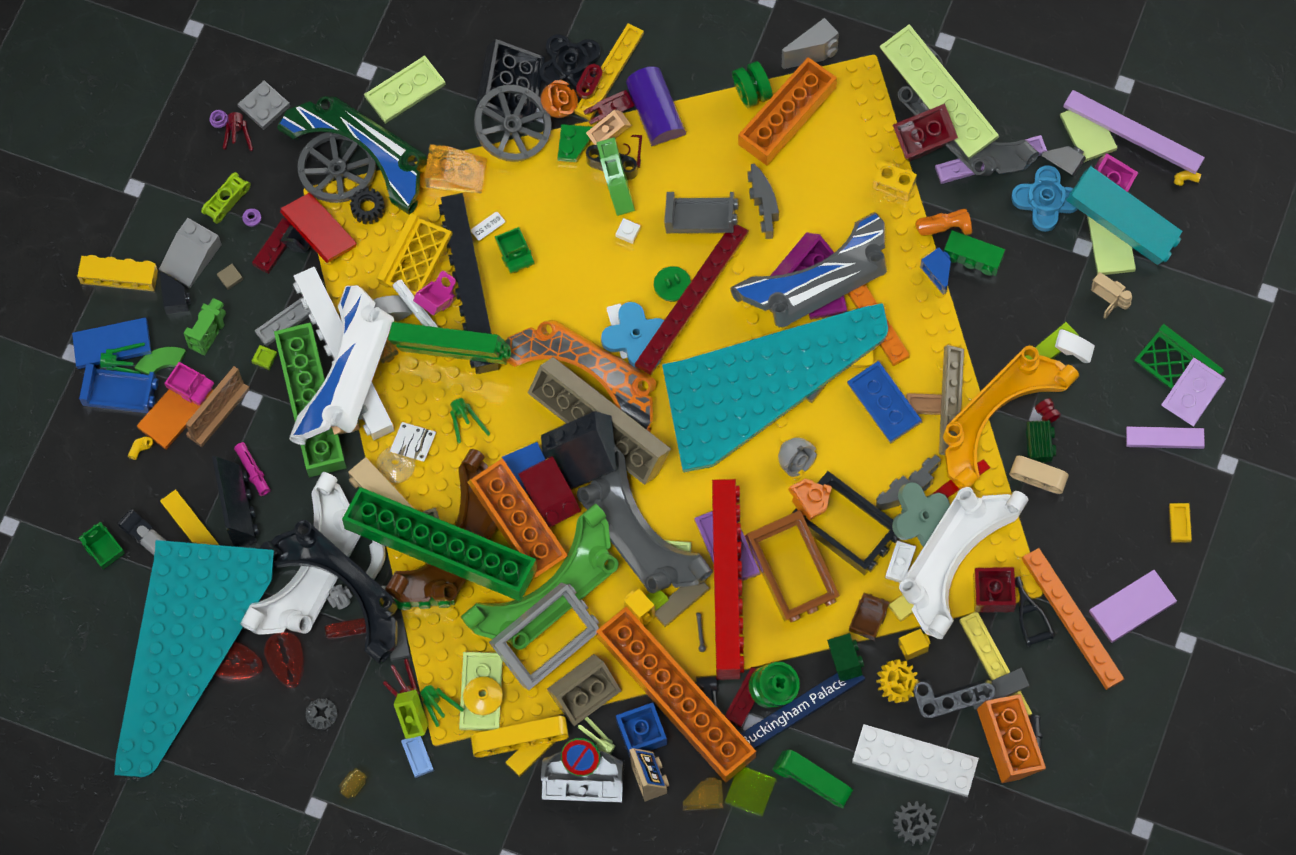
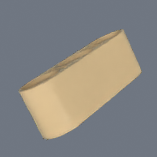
M1024 456L1015 457L1009 473L1016 480L1056 494L1063 493L1069 476L1063 470Z

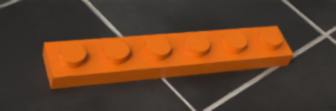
M865 284L847 293L857 309L877 304ZM887 320L888 335L884 342L880 344V347L892 366H895L908 359L910 355Z

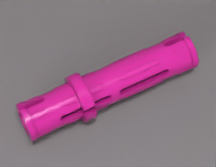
M244 442L237 444L234 450L248 472L250 482L254 483L260 496L268 494L271 489L264 479V473L257 467Z

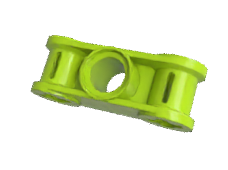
M232 173L212 198L204 204L201 213L207 214L213 219V222L218 224L238 200L247 193L251 183L242 180L238 173ZM230 196L227 200H222L223 197Z

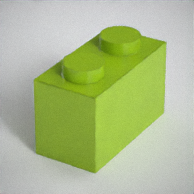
M417 690L397 694L394 707L405 738L409 739L425 735L428 722Z

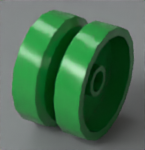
M758 61L748 64L747 71L743 67L732 71L738 95L747 108L757 105L758 99L765 102L773 96L768 77Z
M773 662L757 668L749 680V692L752 699L764 708H776L792 702L800 688L796 671L784 662Z

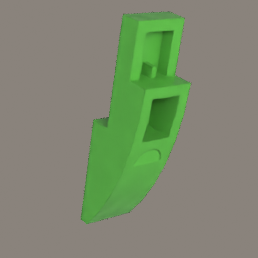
M615 137L596 142L617 216L634 212L635 208Z

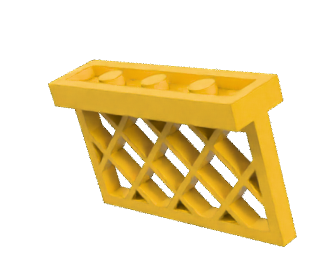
M411 213L377 277L381 285L393 288V279L395 276L402 274L404 284L409 290L408 284L419 281L420 284L416 292L425 287L453 234L452 231L422 220L417 215ZM421 226L428 227L429 233L420 236L418 231ZM438 233L446 234L442 241L436 243L434 235ZM432 237L434 244L423 247L421 240ZM419 241L421 249L411 252V245ZM435 248L436 255L428 259L425 251ZM423 253L425 260L415 264L413 256ZM411 258L413 265L403 269V260ZM427 264V272L419 275L417 268ZM414 269L417 276L407 280L405 272ZM410 290L411 293H412V294L414 295V297H415L416 292L413 291V290Z

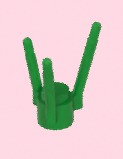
M145 343L106 349V353H101V368L141 374L140 371L118 367L117 365L133 366L134 363L117 361V355H113V353L145 346Z
M458 398L451 402L452 411H450L453 419L458 443H461L457 417L464 418L466 424H469L468 412L488 436L490 435L485 425L463 398Z
M428 685L420 692L421 697L424 699L423 703L427 707L436 727H439V722L431 706L435 707L442 718L445 717V714L437 704L440 701V696L461 712L464 711L459 704L444 694L440 688L435 689L433 685Z

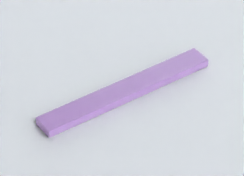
M1072 90L1064 103V108L1193 174L1197 173L1205 157L1074 90Z

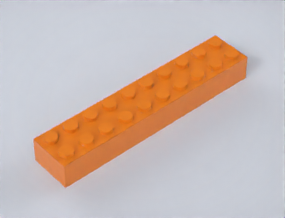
M627 607L623 608L596 631L597 639L725 782H728L756 758V750Z

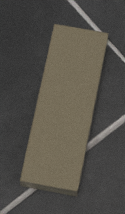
M704 582L695 586L680 587L668 597L669 600L655 611V617L664 627L668 626L709 591V587Z

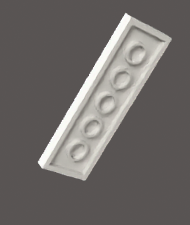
M863 724L852 763L968 797L979 758Z

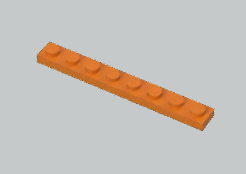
M1040 548L1023 556V563L1104 688L1108 690L1124 680L1122 674Z

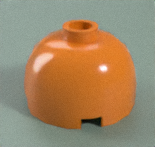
M555 80L542 91L540 97L542 106L551 117H567L578 106L576 92L574 89L571 90L567 86L569 84L565 81Z

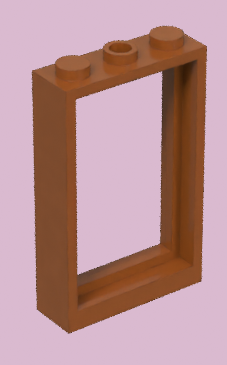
M800 510L745 535L784 621L794 622L800 619V614L807 612L809 615L818 611V606L825 604L827 607L836 603L835 598L840 595ZM797 525L828 593L789 610L758 542Z

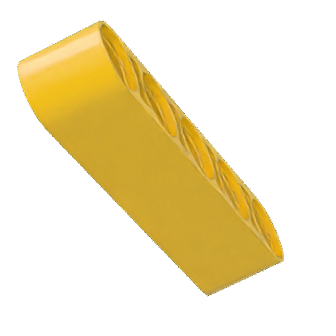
M555 716L475 733L470 738L473 756L486 757L515 751L521 746L531 747L567 739L569 735L566 718L564 716Z

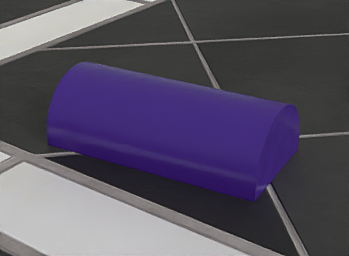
M654 66L645 67L631 74L626 80V85L651 146L686 135L685 128L660 68Z

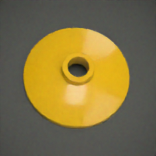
M477 677L471 680L463 692L465 706L476 715H489L495 712L503 699L500 685L489 677ZM481 691L486 692V695L484 697L479 696V693Z

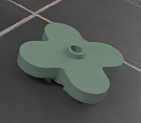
M911 482L902 485L899 489L898 499L902 511L894 518L892 527L894 534L899 539L908 540L916 536L924 547L948 510L950 502L942 493H935L926 497L922 488L918 484Z

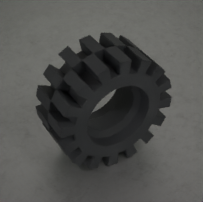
M365 188L366 191L359 189L360 193L358 194L356 191L354 193L355 197H351L350 207L353 217L357 218L358 222L362 220L363 224H366L367 221H369V224H373L372 220H375V222L379 221L378 217L382 218V213L385 212L382 195L378 191L375 192L373 188L371 191H369V188ZM365 201H372L375 204L374 208L370 211H363L360 206Z

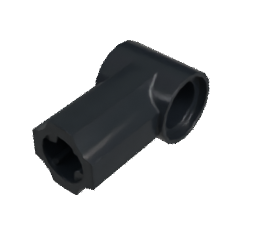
M716 675L696 676L697 686L717 707Z

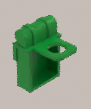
M519 227L495 236L502 260L510 274L535 264L531 250H529Z
M101 522L93 525L91 529L82 533L83 535L78 538L89 555L96 560L103 570L125 554L107 527H104Z

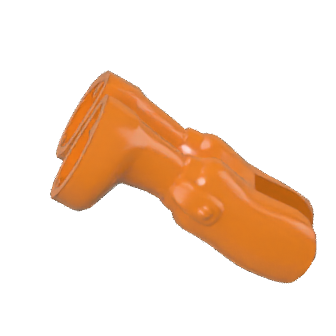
M960 209L949 214L939 213L934 216L919 218L915 222L916 229L920 235L944 232L951 227H959L964 235L972 234L971 219L966 209Z

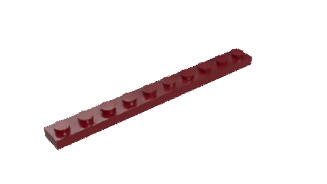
M734 225V233H724L635 362V367L649 375L653 374L745 240L749 230L739 225Z

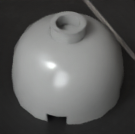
M799 437L785 441L781 445L778 454L781 468L791 477L799 476L798 472L800 470L807 471L814 463L817 455L814 452L816 447L804 438Z

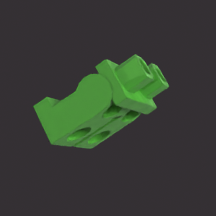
M213 298L209 305L203 304L192 329L187 327L184 332L188 348L204 356L217 337L219 329L222 330L225 326L223 318L226 311L222 309L224 305L221 301Z

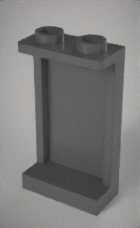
M667 192L664 220L666 233H734V225L738 223V217L735 214V210H738L739 207L738 198H735L734 192H730V198H675L674 192Z

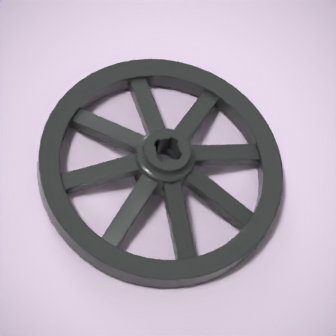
M503 85L489 91L479 102L474 114V130L481 145L491 155L501 160L517 162L527 160L542 150L550 136L551 118L550 114L543 108L541 98L533 91L518 85ZM504 93L522 95L513 114H510ZM497 95L505 118L485 106L489 100ZM528 98L537 106L539 112L520 119L518 116ZM482 112L502 125L482 129ZM543 118V134L521 126L535 119ZM504 131L505 133L498 148L493 146L485 136ZM518 132L540 141L534 148L527 151ZM510 135H512L520 153L513 154L503 151Z
M326 132L312 139L304 147L298 160V174L303 187L315 198L332 203L351 200L352 196L355 197L354 193L356 191L359 194V189L365 191V188L370 186L375 176L376 162L361 147L368 158L347 164L359 144L340 134ZM336 139L353 142L342 159L338 156ZM330 141L333 159L331 161L316 151L315 148L324 142ZM311 154L328 168L305 169V165ZM369 164L368 172L364 179L347 172ZM329 174L316 188L306 178V175ZM345 177L359 185L350 191L344 192L342 178ZM336 179L338 194L322 192L331 181Z

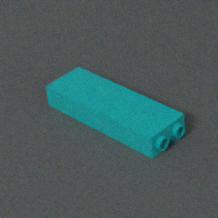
M1092 166L1084 171L1066 199L1067 202L1156 265L1163 261L1166 262L1172 254L1170 252L1172 247L1175 248L1181 240L1179 236L1183 232Z

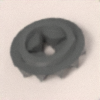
M318 698L315 701H311L310 705L306 708V719L316 729H326L336 721V706L327 698ZM316 708L320 710L326 709L324 712L326 719L322 716L316 717L318 715Z

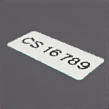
M495 212L470 231L478 240H481L505 223V220L498 212Z

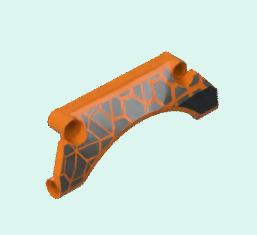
M555 320L540 323L537 330L530 327L507 337L505 342L511 346V356L507 360L508 364L517 367L528 361L551 359L554 357L556 360L576 365L591 374L603 385L619 409L646 430L651 431L653 406L652 397L649 396V393L656 388V381L653 377ZM547 325H550L552 328L551 334L546 330ZM643 381H646L648 383L647 390H645L642 386Z

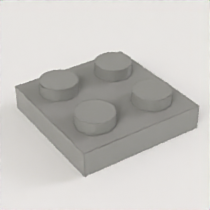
M264 80L238 103V107L264 130L290 107V103Z

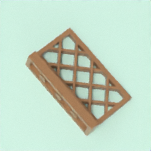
M233 366L185 424L188 429L187 437L201 447L204 446L250 390L243 383L238 368Z

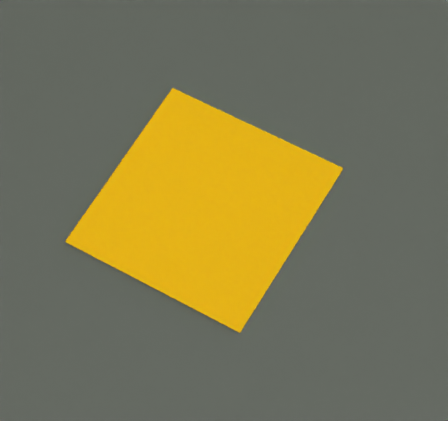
M876 55L822 66L837 77L836 89L767 166L738 145V134L769 100L762 102L758 99L757 105L747 108L741 101L736 87L673 101L685 128L686 135L651 146L637 110L623 113L632 126L615 138L619 153L624 155L628 153L629 148L623 145L626 143L631 148L627 156L634 158L637 162L639 138L631 136L642 135L641 164L640 168H637V176L632 180H627L635 211L619 216L616 214L604 172L587 164L586 149L582 151L577 162L558 161L561 128L551 130L549 139L542 150L527 160L517 162L501 160L491 155L481 146L427 159L426 166L417 169L420 171L419 195L416 198L418 205L412 214L417 215L420 219L443 228L442 221H445L444 215L440 216L438 206L442 204L441 197L463 193L470 230L495 212H498L505 220V223L481 240H478L471 232L491 334L499 335L504 341H506L507 337L530 327L537 330L540 323L544 321L555 320L605 349L601 344V335L605 328L611 326L607 307L617 304L622 306L627 302L639 304L643 308L647 320L654 318L665 320L677 301H665L656 294L654 278L657 273L666 267H679L687 272L692 281L724 235V233H666L664 220L667 192H674L675 198H730V192H734L735 198H738L739 207L738 210H735V214L738 217L737 225L749 230L747 237L653 374L649 375L656 381L655 390L649 393V396L652 397L653 422L650 425V433L671 448L658 475L645 485L626 471L633 498L650 527L664 540L691 542V553H699L713 570L712 574L704 581L709 587V591L668 626L664 627L656 617L644 626L694 682H697L696 676L716 675L714 564L694 520L695 517L713 511L712 480L736 479V486L740 485V503L736 504H740V522L738 523H741L744 537L754 530L792 514L796 507L792 502L793 496L788 490L789 487L804 479L818 483L827 471L875 507L876 498L883 491L886 493L890 489V484L896 478L899 480L902 476H905L908 479L915 470L918 472L922 468V464L927 458H932L935 454L941 459V464L931 475L934 477L933 484L924 491L925 496L933 494L951 480L947 476L945 455L939 454L941 415L918 414L922 423L890 444L847 384V381L868 367L847 368L828 382L812 403L805 399L714 467L683 472L662 364L685 360L828 318L823 317L810 320L809 314L786 327H778L770 310L764 311L746 302H737L733 298L730 288L752 276H770L806 232L820 234L835 253L851 235L855 222L875 212L885 223V248L881 252L885 257L887 272L865 285L877 304L883 303L886 318L910 357L892 366L879 345L873 349V362L879 361L905 398L907 393L942 395L944 347L950 345L964 349L961 411L980 393L948 285L947 292L943 295L920 268L921 259L936 250L932 235H920L915 226L917 219L926 217L916 183L908 201L873 188V181L881 162L893 163L898 168L912 171L910 162L905 159L893 127L897 120ZM792 74L768 79L773 95ZM589 121L575 125L594 127L597 123L590 125ZM530 136L520 137L527 151L534 148L540 141ZM514 139L508 140L503 151L513 154L520 153ZM591 140L589 141V145L587 146V148L590 145H594V143ZM500 142L494 143L492 145L498 148ZM594 154V155H592V156H590V157H592V158H597L598 155H595V154ZM751 164H755L762 171L775 194L779 221H772L773 239H765V232L761 233L760 221H763V215L759 216V205L754 206V199H750L749 188H752V182H748L747 171H751ZM626 167L625 169H626V170H631V169H633V168H632V167ZM381 170L375 172L374 179L368 187L369 191L373 188L375 192H380L385 205V212L382 213L383 217H378L379 221L377 222L372 220L373 224H369V221L363 224L362 220L358 222L357 218L353 217L350 207L351 200L332 203L317 199L357 243L355 248L329 263H326L318 254L327 293L340 319L341 315L338 305L345 286L357 285L372 299L399 295L394 288L381 285L377 277L410 215L391 203ZM361 174L357 176L364 179L366 174ZM883 175L884 178L891 177L889 175ZM347 178L342 179L344 192L350 191L359 185ZM331 181L322 192L338 194L337 181ZM901 181V182H900V183L903 184V185H907V184H908V182H906V181ZM304 188L303 192L304 195L308 194V192ZM365 201L361 204L360 208L363 211H370L374 208L375 204L372 201ZM623 218L641 227L633 244L616 237V232ZM422 225L418 231L419 235L422 236L429 233L428 227ZM519 227L529 250H531L535 264L510 274L502 260L495 236ZM438 233L434 235L436 243L442 241L446 234ZM432 237L421 240L423 247L434 244ZM419 241L413 243L410 247L411 252L421 249ZM447 246L426 285L431 281L435 282L441 271H445L451 276L452 272L455 271L454 265L450 266L448 255L452 254L451 249H447ZM435 248L425 251L428 259L434 257L437 253ZM423 253L413 256L415 264L425 260ZM411 258L405 259L402 262L403 269L413 265ZM427 264L417 268L419 275L427 272ZM414 269L405 272L407 280L417 276ZM402 274L395 276L392 282L395 283L398 280L404 282ZM443 277L441 280L442 284L445 287H449V279ZM415 281L408 285L410 290L416 292L420 284L419 281ZM458 282L455 283L454 288H453V290H452V292H453V294H454L455 296H456V291H455V289H456V288H459V287H458ZM845 294L847 312L857 309L848 294ZM457 297L450 307L444 311L441 310L434 316L426 311L439 328L463 330L462 323L466 322L465 316H460L459 306L462 305L461 299L457 300ZM413 313L398 322L422 325ZM547 325L546 330L551 334L552 328L550 325ZM387 337L371 382L393 424L394 431L373 441L371 435L367 436L363 425H365L364 420H359V432L365 457L414 509L424 512L436 507L440 520L456 525L461 497L458 471L460 464L470 449L480 451L485 457L483 461L490 467L502 459V456L538 442L542 451L541 435L566 424L528 394L540 365L549 359L528 361L517 367L508 363L507 365L498 364L499 370L476 374L475 368H471L470 360L402 352ZM610 352L611 354L622 359L620 352ZM628 358L622 359L623 361L629 363ZM559 361L615 405L607 390L591 374L576 365ZM643 381L642 386L645 390H647L648 383L646 381ZM458 398H463L485 425L490 435L488 436L468 412L469 424H466L464 418L457 417L461 443H458L453 419L450 411H452L451 402ZM988 420L978 441L977 463L984 459L991 468L981 474L980 478L970 488L978 498L987 495H1012L991 424ZM402 422L436 432L424 462L390 452ZM797 437L804 438L816 447L814 451L817 454L816 459L807 471L800 470L798 472L799 476L791 477L779 464V450L785 441ZM592 481L571 490L581 512L550 527V530L566 554L569 553L573 543L577 520L587 511L579 501L577 491L579 488L589 485ZM831 488L826 512L810 520L862 561H865L889 532L887 528L833 488ZM958 491L950 497H948L950 505L955 499ZM899 505L881 511L894 520L901 513L902 508ZM1019 517L1014 522L986 536L971 549L960 563L949 589V609L953 619L975 612L973 587L975 568L1014 567L1015 577H1021L1026 594L1031 599L1042 596V590L1022 561V557L1030 553ZM797 525L758 542L789 610L828 593ZM497 527L490 540L511 548ZM916 536L908 540H898L916 546L909 570L924 548ZM813 537L840 596L835 598L836 603L827 607L825 604L818 606V611L809 615L807 612L800 614V619L791 623L789 620H783L757 564L760 575L742 581V597H739V599L742 598L743 616H739V618H743V635H740V637L744 638V654H740V656H744V670L829 650L827 640L850 633L852 640L856 639L857 642L869 640L850 632L849 626L858 607L859 599L861 600L864 592L873 594V596L880 599L883 598L885 601L890 602V604L903 595L899 589V582L885 578L896 543H891L888 547L890 550L884 558L880 557L876 561L878 564L872 572L868 571L864 576ZM611 541V547L607 551L617 559V570L581 599L587 605L588 609L586 611L589 615H594L599 621V628L625 608L624 600H626L625 597L628 593L637 591L639 588L645 595L650 593ZM386 546L393 575L395 571H408L425 564L421 560ZM565 558L538 577L532 579L524 596L544 585L560 568ZM466 580L454 599L455 605H450L448 608L431 606L429 609L411 607L410 610H401L420 692L426 686L433 685L435 689L440 688L444 694L460 705L463 652L497 653L489 643L492 639L472 632L461 619V616L478 602L504 603L515 599ZM671 583L668 588L661 590V592L670 597L680 587L675 588ZM1015 586L1016 603H1019V590ZM888 606L886 617L879 628L876 638L921 626L914 613L900 622ZM571 608L524 649L518 650L510 643H506L531 675L587 627L573 608ZM696 613L701 614L703 642L706 646L705 652H700L698 649L700 642ZM595 635L530 690L522 687L503 662L501 686L503 699L500 706L499 728L564 715L554 702L547 688L593 654L605 663L621 689L620 693L603 705L647 694L597 639V635ZM441 696L437 704L445 714V717L442 718L435 707L431 706L439 722V727H436L427 707L423 703L431 741L434 746L468 739L475 733L483 732L460 730V710Z

